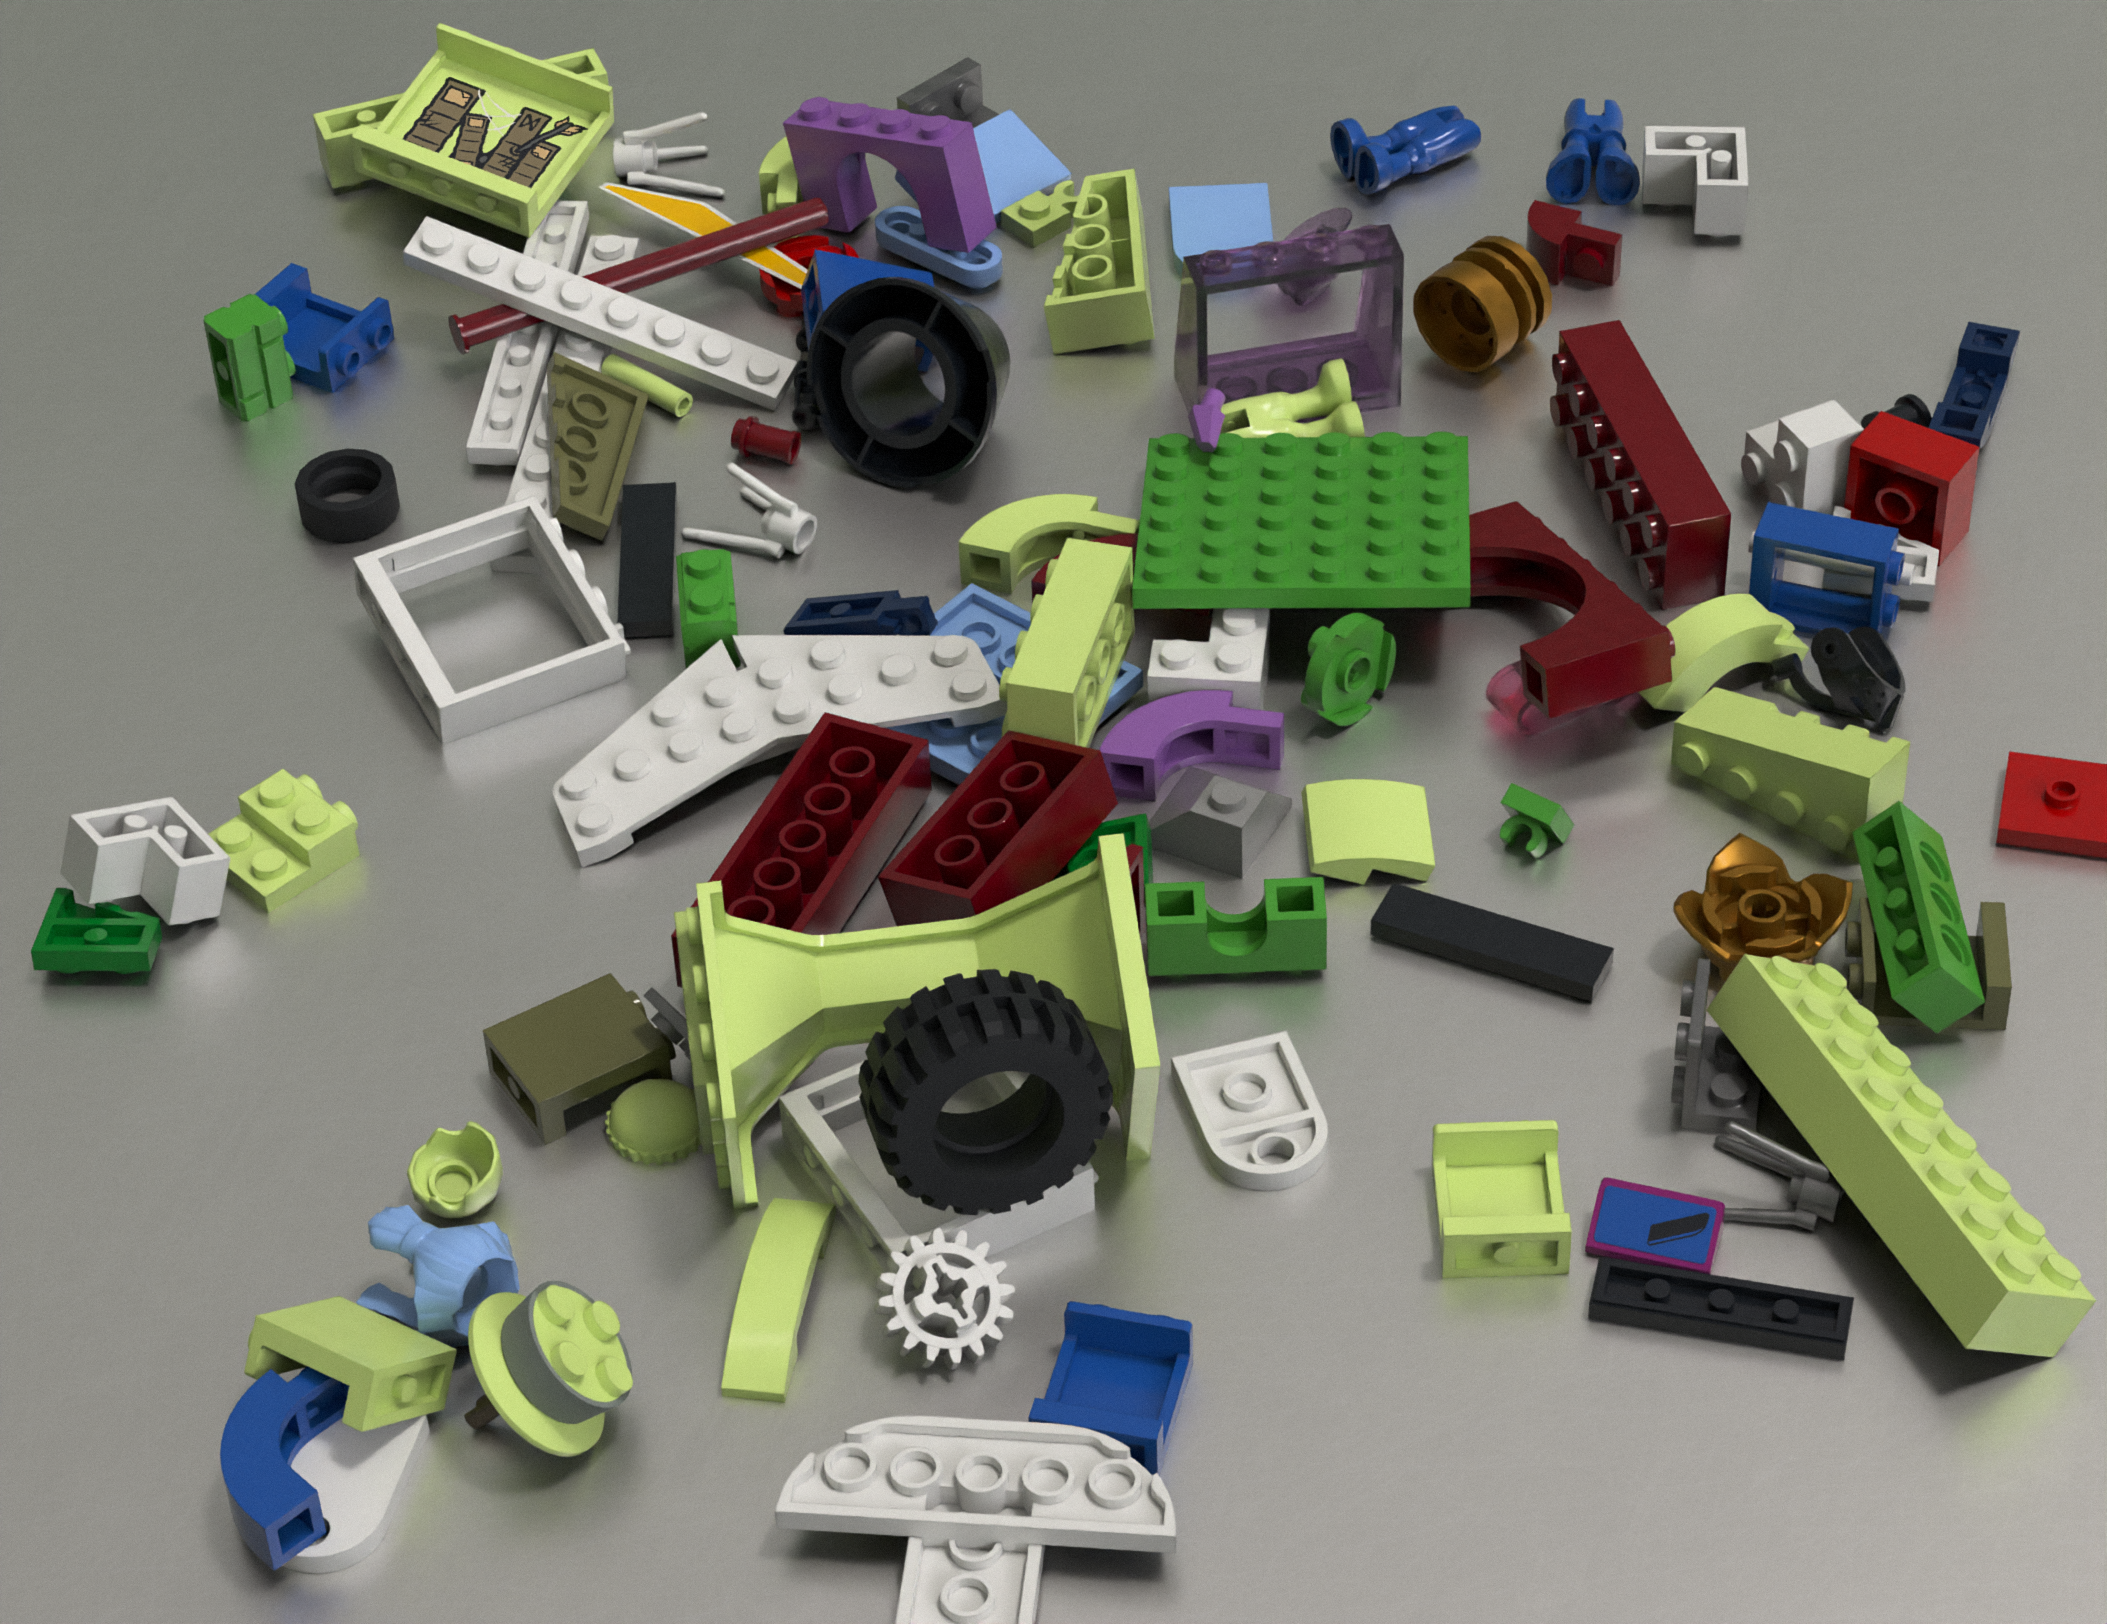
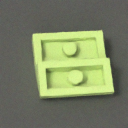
M1343 779L1305 785L1301 795L1310 872L1362 885L1365 884L1372 869L1427 882L1435 868V859L1425 787L1403 782L1374 779Z

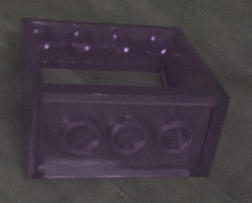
M1365 225L1359 229L1328 234L1315 233L1303 238L1278 242L1265 241L1253 246L1228 250H1210L1203 254L1184 256L1174 353V378L1188 414L1193 405H1200L1206 390L1210 388L1218 389L1225 395L1224 404L1273 392L1295 394L1306 391L1317 385L1323 364L1340 358L1344 360L1347 368L1352 401L1357 403L1360 413L1401 406L1404 253L1391 225ZM1363 270L1353 332L1208 355V294ZM1328 416L1299 419L1296 422L1301 423L1324 419Z

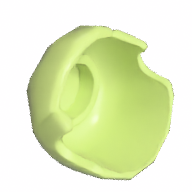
M469 1121L462 1130L449 1131L440 1127L437 1128L426 1144L414 1152L407 1170V1176L414 1200L422 1207L444 1218H461L475 1214L495 1198L502 1181L503 1167L495 1137L478 1123Z

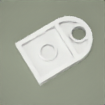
M1287 1031L1171 1058V1075L1207 1159L1213 1169L1224 1179L1237 1186L1251 1190L1274 1191L1290 1188L1306 1181L1322 1166L1328 1150L1327 1119ZM1278 1153L1286 1155L1290 1159L1284 1163L1272 1164L1261 1158L1268 1154Z
M426 1415L364 1432L342 1423V1417L314 1437L298 1452L291 1464V1468L318 1491L326 1534L328 1536L321 1543L308 1546L282 1566L293 1571L309 1574L335 1572L362 1561L380 1545L389 1529L429 1434Z

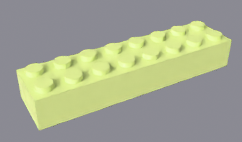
M1744 954L1707 1008L1708 1013L1965 1349L2054 1357L2096 1302L2095 1298L2079 1280L2081 1274L2078 1268L2071 1261L2059 1255L2044 1236L2046 1231L2041 1222L2023 1210L2011 1195L2009 1182L1987 1165L1975 1150L1977 1144L1972 1136L1955 1125L1943 1110L1944 1104L1940 1096L1929 1087L1923 1085L1909 1067L1911 1062L1908 1056L1887 1040L1877 1027L1879 1022L1875 1015L1860 1005L1847 990V981L1841 973L1823 963H1817L1814 966L1791 962L1781 956L1766 958Z

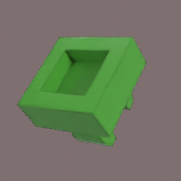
M1513 783L1510 784L1500 802L1511 816L1500 829V839L1506 846L1512 847L1518 835L1523 832H1532V837L1527 843L1525 850L1534 859H1538L1544 854L1548 846V838L1564 845L1575 825L1561 805Z

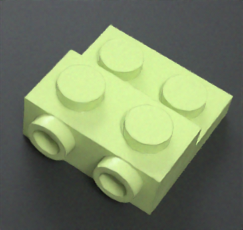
M284 769L239 795L238 801L241 814L208 833L230 857L226 880L267 913L275 910L360 856L355 831L358 829V823L352 810L342 801H337L332 805L327 803L323 799L318 785L310 776L303 774L295 778Z

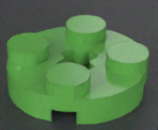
M1352 613L1336 621L1331 628L1322 626L1313 633L1308 644V653L1311 659L1306 673L1305 687L1301 694V704L1305 709L1338 726L1352 725L1363 719L1373 709V706L1366 702L1372 696L1375 688L1383 692L1385 691L1390 682L1396 659V642L1393 634L1384 631L1382 627L1385 625L1384 623L1364 613Z

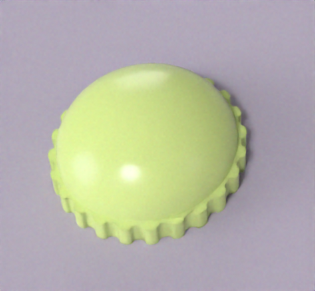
M658 1078L638 1082L623 1091L611 1103L612 1108L606 1112L608 1119L605 1120V1126L609 1141L612 1142L615 1150H619L623 1157H630L633 1162L642 1161L646 1165L650 1163H656L657 1165H662L664 1162L674 1163L679 1158H687L689 1153L696 1152L698 1146L701 1145L695 1092L693 1089L677 1081Z

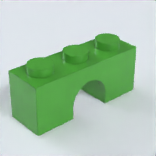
M1323 877L1264 879V895L1261 902L1252 910L1241 914H1225L1210 907L1205 899L1204 881L1145 884L1148 976L1327 969V913Z

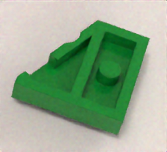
M56 888L31 949L34 970L58 971L67 974L79 971H115L121 974L151 971L162 940L160 919L138 911H125L119 905L110 902L96 903L94 909L75 903L73 890Z

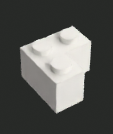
M1645 126L1642 163L1643 204H1657L1665 207L1677 204L1693 205L1694 234L1714 237L1745 235L1748 198L1745 127Z
M1831 400L1746 431L1745 451L1741 459L1743 475L1748 483L1755 485L1771 503L1833 515L1834 506L1844 507L1850 446L1864 431V428L1835 400Z
M1214 608L1209 642L1153 639L1147 676L1148 703L1184 692L1223 690L1233 691V707L1263 710L1270 660V608Z
M173 797L70 815L60 874L88 904L111 902L114 899L141 895L170 926L189 924L195 920L220 916L230 857Z

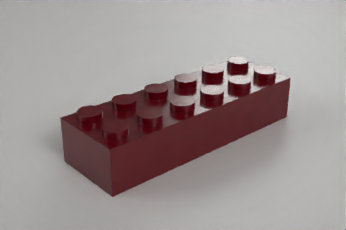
M1616 320L1559 331L1558 353L1552 356V371L1557 388L1556 395L1550 397L1551 417L1555 426H1562L1566 433L1571 456L1574 459L1579 458L1583 464L1588 487L1591 491L1597 490L1601 497L1606 520L1610 524L1615 523L1618 528L1624 553L1627 557L1633 556L1636 561L1643 588L1646 591L1651 590L1662 610L1702 603L1725 596L1731 512L1621 321Z
M824 712L708 881H721L725 912L733 917L808 935L839 933L932 791L929 740ZM696 898L691 907L698 906V898ZM675 929L671 935L677 986L682 988Z

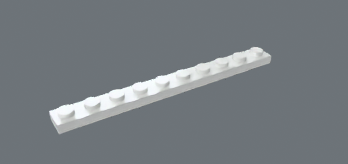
M617 235L590 236L578 276L582 277L640 257L639 238L620 237ZM561 327L553 353L556 352L601 373L602 364L611 354L613 347ZM546 373L505 505L535 495L548 518L552 519ZM529 548L490 561L491 571L544 574Z

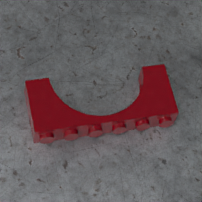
M1517 501L1469 515L1470 597L1501 595L1531 598L1554 604L1575 615L1566 624L1550 634L1520 645L1523 694L1548 719L1672 682L1671 658L1675 656L1676 650L1670 630L1649 615L1639 603H1635L1621 591L1614 581H1610L1593 567L1588 559H1584L1573 550L1563 538H1559L1545 526L1539 517H1535Z

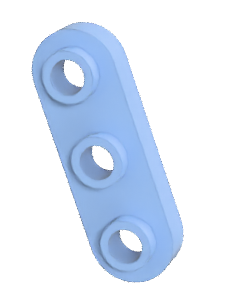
M894 206L881 211L875 218L876 241L881 247L969 288H986L999 280L1003 274L1002 252L998 246L989 241L982 240L969 253L928 246L920 210L916 208Z

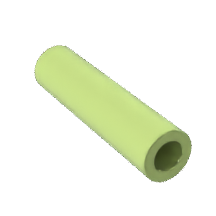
M611 354L604 360L601 367L602 374L649 394L648 401L678 417H683L690 411L693 404V397L690 393L617 354Z

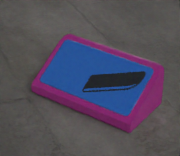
M1608 1177L1603 1178L1598 1189L1585 1252L1624 1261L1711 1274L1723 1234L1725 1205L1720 1201Z

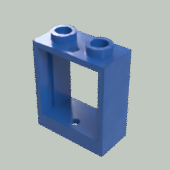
M1768 502L1754 534L1749 594L1769 612L1778 614L1791 622L1795 627V631L1816 635L1824 628L1836 627L1849 633L1857 627L1868 626L1875 628L1882 634L1884 627H1894L1900 604V596L1891 594L1892 585L1898 586L1905 561V553L1896 552L1899 529ZM1789 549L1875 567L1871 599L1783 581L1785 550Z

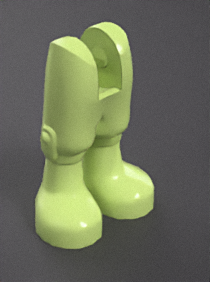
M1342 358L1330 360L1323 364L1318 383L1311 389L1295 394L1273 392L1247 397L1223 404L1221 408L1225 418L1220 434L1234 433L1242 438H1266L1274 433H1289L1295 437H1320L1326 433L1339 432L1349 437H1365L1361 413L1357 403L1352 401L1349 376ZM1328 416L1324 419L1305 424L1296 422L1299 419Z

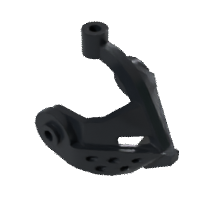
M1868 626L1857 627L1849 633L1836 627L1824 628L1812 639L1810 647L1811 656L1818 666L1822 682L1830 695L1816 689L1808 681L1803 673L1801 660L1796 653L1772 661L1776 678L1779 681L1789 678L1793 689L1810 704L1827 711L1876 722L1881 731L1893 728L1904 693L1906 692L1905 680L1896 657L1882 634L1875 628Z

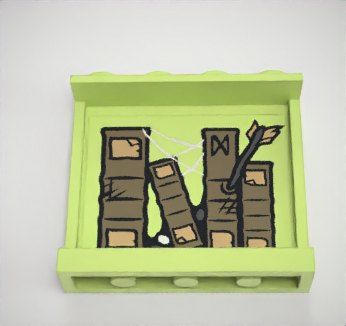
M439 23L436 27L438 50L378 128L374 129L361 124L351 136L355 171L530 238L614 123L613 87L605 85L598 80L589 79L562 69L552 63H546L519 53L509 47H503L476 37L466 31H460Z

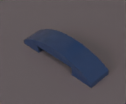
M1968 322L1958 349L1956 368L1943 402H1938L1929 425L1930 429L1979 446L1980 448L1985 445L1993 429L2007 387L2019 342V330Z

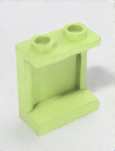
M1555 1120L1461 1122L1436 1124L1433 1126L1432 1176L1442 1278L1569 1274L1572 1230L1570 1214L1564 1212L1558 1164L1559 1132L1558 1124Z
M341 1296L256 1315L254 1326L248 1339L249 1351L244 1373L258 1380L270 1369L277 1374H282L308 1366L349 1385L342 1423L364 1432L444 1410L457 1349Z

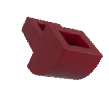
M1534 200L1528 211L1526 250L1537 260L1547 276L1548 283L1558 286L1564 276L1569 275L1614 286L1620 276L1622 234L1582 225V211Z

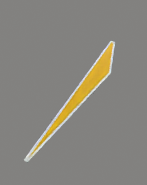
M610 182L598 187L695 237L737 224L706 202ZM771 245L735 256L799 289L802 288L808 271Z

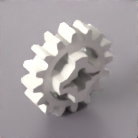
M935 1228L932 1231L926 1246L916 1235L909 1237L905 1244L907 1256L894 1250L886 1261L887 1266L893 1273H881L876 1281L875 1287L889 1294L878 1299L874 1306L875 1313L891 1316V1320L882 1331L883 1336L887 1338L900 1334L904 1338V1342L899 1350V1354L902 1357L910 1354L914 1348L922 1351L921 1360L922 1367L929 1368L936 1356H943L948 1370H955L961 1361L963 1352L975 1364L985 1354L982 1342L995 1348L1004 1336L996 1325H1008L1013 1318L1014 1311L1007 1306L1001 1305L1002 1302L1009 1300L1015 1292L1014 1285L999 1284L998 1282L999 1276L1007 1267L1005 1261H998L989 1265L984 1258L988 1253L990 1244L985 1241L978 1245L975 1250L966 1247L967 1232L960 1230L952 1243L945 1242L941 1228ZM945 1261L953 1262L964 1267L965 1269L948 1265ZM912 1273L914 1276L912 1283L917 1290V1294L910 1303L905 1305V1282L908 1275ZM936 1292L942 1297L952 1294L956 1302L953 1306L948 1302L937 1304L933 1300V1296ZM983 1293L985 1310L982 1321L978 1326L975 1322L978 1316L972 1306L974 1300ZM923 1328L942 1333L945 1338L932 1335L924 1331Z

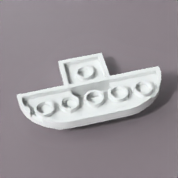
M909 1415L869 1421L845 1430L844 1440L829 1447L815 1457V1454L810 1452L792 1471L785 1482L775 1508L777 1528L909 1536L895 1624H1035L1045 1545L1176 1553L1174 1507L1164 1482L1157 1473L1151 1475L1145 1467L1130 1457V1448L1120 1441L1090 1429L1064 1424Z

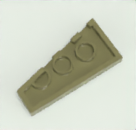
M554 352L547 364L553 518L556 517L558 522L602 541L611 524L649 394Z

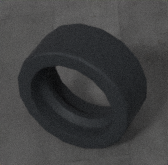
M346 448L320 455L310 460L299 471L295 481L302 525L313 536L327 541L348 543L368 539L383 532L393 523L400 509L393 466L382 455L365 449ZM351 488L372 491L360 499L347 502L323 500L330 494Z

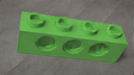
M1897 801L1852 833L1892 999L1937 1034L1984 1004L1985 1000L1943 838L1903 803Z

